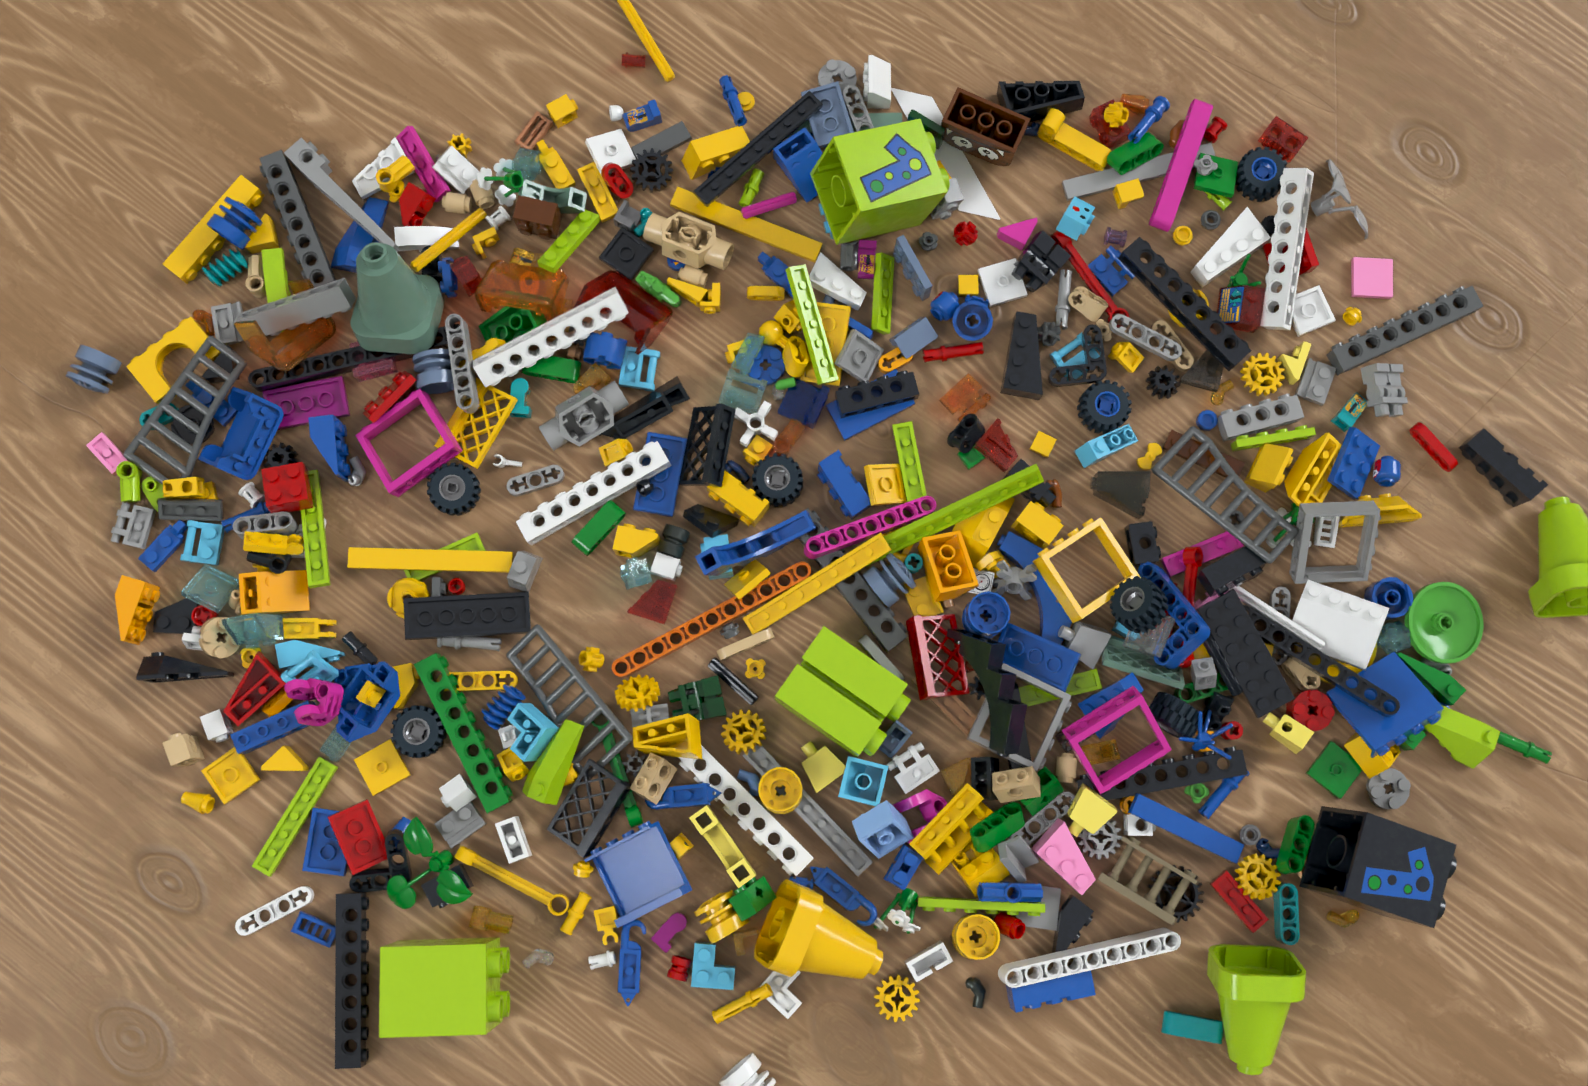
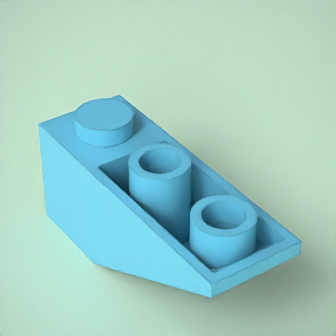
M1127 424L1086 442L1074 452L1083 468H1086L1138 442V439L1130 425Z
M298 640L275 644L279 669L283 670L292 669L304 660L312 650L318 652L320 657L325 661L327 660L328 663L337 662L340 660L339 657L345 656L344 652ZM312 663L307 668L314 667L316 665Z

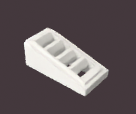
M1340 516L1316 517L1314 545L1335 548ZM1323 521H1331V525L1323 524ZM1322 528L1330 529V533L1322 532ZM1321 536L1330 537V540L1325 541L1320 540Z

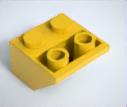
M1267 443L1262 445L1256 454L1244 483L1265 493L1274 489L1277 485L1280 486L1285 477V474H1283L1285 467L1288 468L1293 460L1291 454L1294 449Z
M624 523L623 526L618 525L612 549L618 556L637 559L658 546L661 539L654 529L644 528L643 530L635 529L636 526Z
M1357 732L1344 744L1345 748L1369 779L1389 769L1401 753L1399 746L1395 744L1390 747V750L1385 755H1377L1371 758L1372 750Z
M970 842L951 862L975 898H978L977 887L979 882L999 883L1010 875L1008 869L1000 861L999 855L993 848L986 852H978L974 849L973 842Z

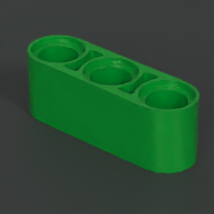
M1147 132L1138 143H1133L1135 140L1133 139L1132 142L1129 141L1111 151L1106 161L1116 172L1123 175L1157 157L1162 152L1164 144L1150 132Z
M555 356L546 359L543 357L535 365L529 368H522L521 373L538 378L577 384L582 363Z
M609 500L579 531L571 543L584 555L588 556L622 521L626 512L612 500Z
M1217 673L1216 687L1208 688L1207 693L1195 690L1193 682L1185 684L1183 688L1189 692L1187 700L1181 696L1182 689L1176 688L1173 695L1186 703H1191L1213 695L1214 691L1219 693L1228 690V688L1220 684L1219 678L1221 675Z
M1016 802L1008 803L970 829V836L976 851L986 852L1024 827L1025 819L1020 804Z
M1298 816L1288 821L1276 861V866L1280 873H1297L1303 869L1315 828L1314 820L1310 816Z

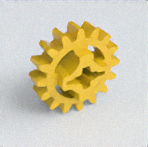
M1257 353L1255 357L1252 355L1248 358L1249 361L1243 363L1245 368H1242L1240 372L1244 376L1240 380L1246 381L1243 387L1249 386V393L1255 390L1257 396H1260L1262 392L1265 396H1268L1270 392L1275 393L1277 388L1283 385L1280 381L1285 379V376L1281 375L1285 369L1279 368L1282 362L1276 363V356L1269 358V353H1266L1262 357L1261 353Z
M640 674L637 675V678L630 676L628 681L622 680L623 685H617L618 690H615L617 704H620L621 709L626 707L628 712L631 709H634L635 712L640 708L646 710V706L652 707V701H658L657 696H660L658 682H655L654 677L649 679L648 675H645L643 678H641Z
M741 709L739 715L733 712L732 719L726 718L728 724L722 725L725 732H722L721 736L726 738L723 742L726 746L729 745L728 748L731 752L736 748L738 755L742 750L746 755H748L749 749L756 752L755 746L762 747L760 740H766V736L763 733L767 730L765 726H762L764 724L763 719H759L757 713L752 716L751 710L744 714ZM752 722L756 725L757 730L752 728ZM731 734L736 737V742L732 740Z
M1255 853L1244 857V861L1237 863L1241 868L1235 869V872L1239 874V877H1236L1235 880L1241 883L1238 885V889L1244 888L1243 895L1250 894V899L1258 898V900H1263L1265 897H1272V893L1278 891L1275 886L1281 884L1277 880V877L1281 876V874L1275 872L1277 866L1271 865V858L1265 860L1264 854L1258 856Z
M897 974L896 979L889 975L888 982L882 979L883 986H876L879 994H874V998L879 999V1001L875 1003V1006H881L879 1013L880 1015L886 1013L885 1018L887 1020L892 1016L894 1022H897L898 1017L905 1021V1015L913 1016L911 1013L912 1009L918 1010L914 1004L920 1002V999L915 997L919 990L912 989L915 983L911 982L908 984V977L901 980L899 974ZM893 985V989L891 991L885 992V990L889 986ZM902 985L908 988L910 995L903 993ZM898 989L900 997H902V1000H898L896 1006L895 1001L891 998L896 996ZM883 1001L889 1002L892 1005V1011L884 1006ZM905 1004H909V1006L905 1010L901 1011V1007H903Z

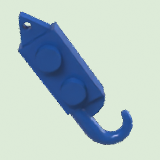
M708 783L673 786L665 790L663 800L659 801L657 805L646 799L645 803L648 807L655 810L711 805L710 802L722 794V792L712 788Z
M810 867L815 880L814 884L844 909L854 911L862 905L869 911L870 918L867 921L857 920V924L866 927L875 922L877 910L873 903L828 867Z
M636 919L623 925L621 930L618 992L621 993L627 1006L630 1005L635 995L640 992L642 949L637 942L629 940V933L631 927L638 926L641 928L642 934H646V927L644 923Z

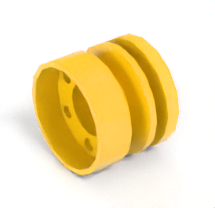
M776 767L768 770L759 782L758 793L761 802L767 810L775 814L792 812L799 806L802 799L803 788L800 778L794 771L786 767ZM784 787L786 795L778 797L776 789Z
M733 890L713 896L694 911L696 917L703 913L707 915L699 921L700 924L711 922L712 925L705 931L711 944L750 922L748 918L741 921L736 911L732 910V904L727 901L728 898L734 895Z
M982 914L967 915L959 919L951 933L952 944L955 950L962 957L968 959H986L993 955L1000 943V931L996 923ZM972 931L974 934L979 935L976 943L974 940L969 939V936H972Z

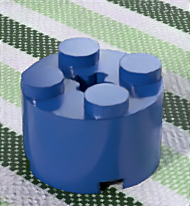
M971 300L960 304L956 308L952 317V324L955 332L965 340L976 341L982 339L990 332L993 317L990 309L984 303ZM975 315L978 323L969 326L970 322L967 321V318Z
M592 332L586 340L583 361L597 367L603 365L606 366V369L619 370L623 364L628 341L621 338L615 339L613 334L609 332H602L601 335Z
M1387 577L1367 587L1364 599L1388 607L1389 611L1385 620H1391L1407 613L1409 606L1413 603V593L1411 588L1402 582L1401 579Z

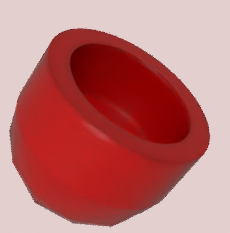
M453 578L449 581L448 590L453 595H461L465 592V583L460 578ZM458 584L460 589L457 590L455 585Z

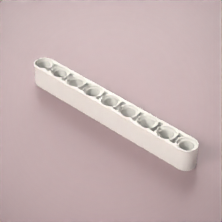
M1167 928L1154 929L1007 963L999 968L998 977L1007 986L1017 988L1171 952L1180 947L1181 938L1177 933ZM1170 935V940L1166 943V938ZM1151 940L1150 946L1146 948L1147 942ZM1131 944V950L1127 952V947ZM1112 949L1111 955L1107 957V952ZM1092 953V959L1087 961L1088 955ZM1073 958L1072 964L1067 966L1068 960ZM1053 962L1052 969L1048 971V965ZM1033 967V973L1027 975L1028 970ZM1013 971V977L1007 980L1008 974Z

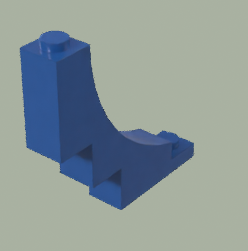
M1010 531L1006 536L1002 534L997 543L1000 546L998 550L1001 554L1022 570L1030 564L1034 565L1032 561L1039 557L1037 553L1043 550ZM1037 569V571L1033 572L1037 576V580L1029 582V584L1032 586L1039 608V636L1061 645L1063 638L1058 637V631L1062 625L1070 628L1072 621L1061 604L1056 602L1057 598Z

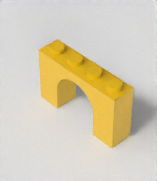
M190 316L183 319L174 330L166 332L157 343L148 346L143 354L134 357L126 367L154 402L159 405L172 387L164 377L162 369L167 355L179 348L191 349L196 354L209 335ZM211 346L205 356L214 362L221 352Z

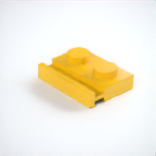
M927 576L914 580L917 585L914 589L904 584L909 592L907 594L904 593L913 616H936L944 613L941 603L934 600Z

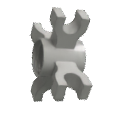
M1004 560L998 562L997 567L1000 570L996 572V575L1003 579L993 581L992 585L996 589H993L992 592L1002 595L1006 591L1010 594H1020L1025 601L1031 599L1032 595L1028 591L1032 589V586L1026 582L1037 580V576L1033 573L1037 571V567L1030 564L1022 570L1018 567L1009 568Z

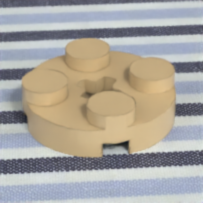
M213 617L207 620L200 629L199 645L207 655L216 658L231 656L243 643V636L239 625L227 617ZM218 633L225 635L223 642L216 641Z

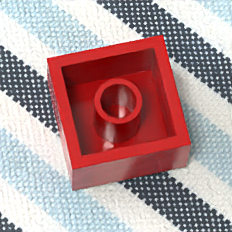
M303 462L261 469L266 507L270 513L293 512L313 508L309 472Z

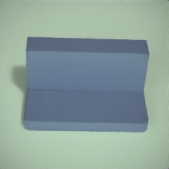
M920 317L890 338L889 341L893 346L899 348L904 358L908 359L938 338V335L928 319Z

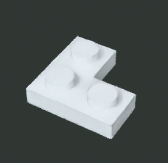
M773 971L759 987L765 983L770 985L773 996L766 999L789 1019L802 1002L787 988L801 972L797 971L794 976L788 977Z

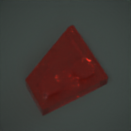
M997 418L974 448L1005 473L1018 455L1014 447L1011 446L1008 435L1004 434L1000 426V419Z
M657 580L628 609L627 613L665 625L678 586Z

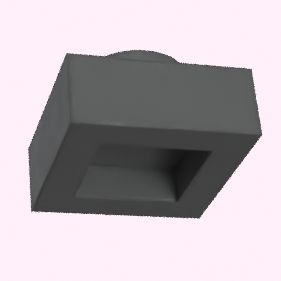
M432 577L431 597L446 595L447 583H444V580L440 577Z

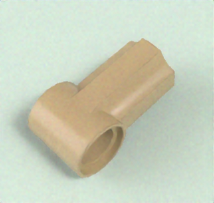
M260 255L248 257V278L245 282L247 289L256 298L266 296L263 262ZM261 284L259 288L254 289L255 285Z

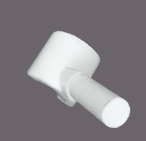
M499 454L494 455L495 458L501 459L499 464L493 463L498 468H503L505 465L522 467L523 462L507 460Z

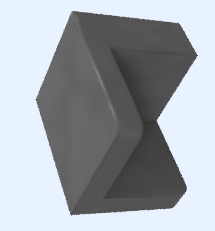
M624 200L613 218L614 224L620 229L623 227L633 234V229L637 227L641 220L640 212L630 207L629 202Z

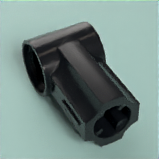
M248 551L246 559L248 562L268 567L272 572L280 574L287 569L292 556L290 554L281 555ZM276 559L282 560L283 563H279Z

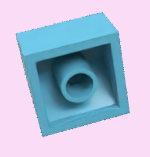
M848 756L838 797L876 807L880 804L889 766Z

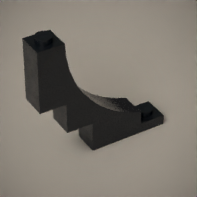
M948 629L947 637L954 639V643L960 644L959 653L976 672L986 694L991 726L989 748L997 751V755L1009 757V754H1018L1027 704L1012 699L1017 674L1002 669L1006 644L965 629Z

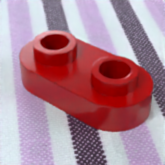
M606 163L601 170L604 181L617 197L623 199L630 197L634 189L630 179L618 164ZM612 169V174L609 176L608 172ZM623 184V189L620 191L619 187Z

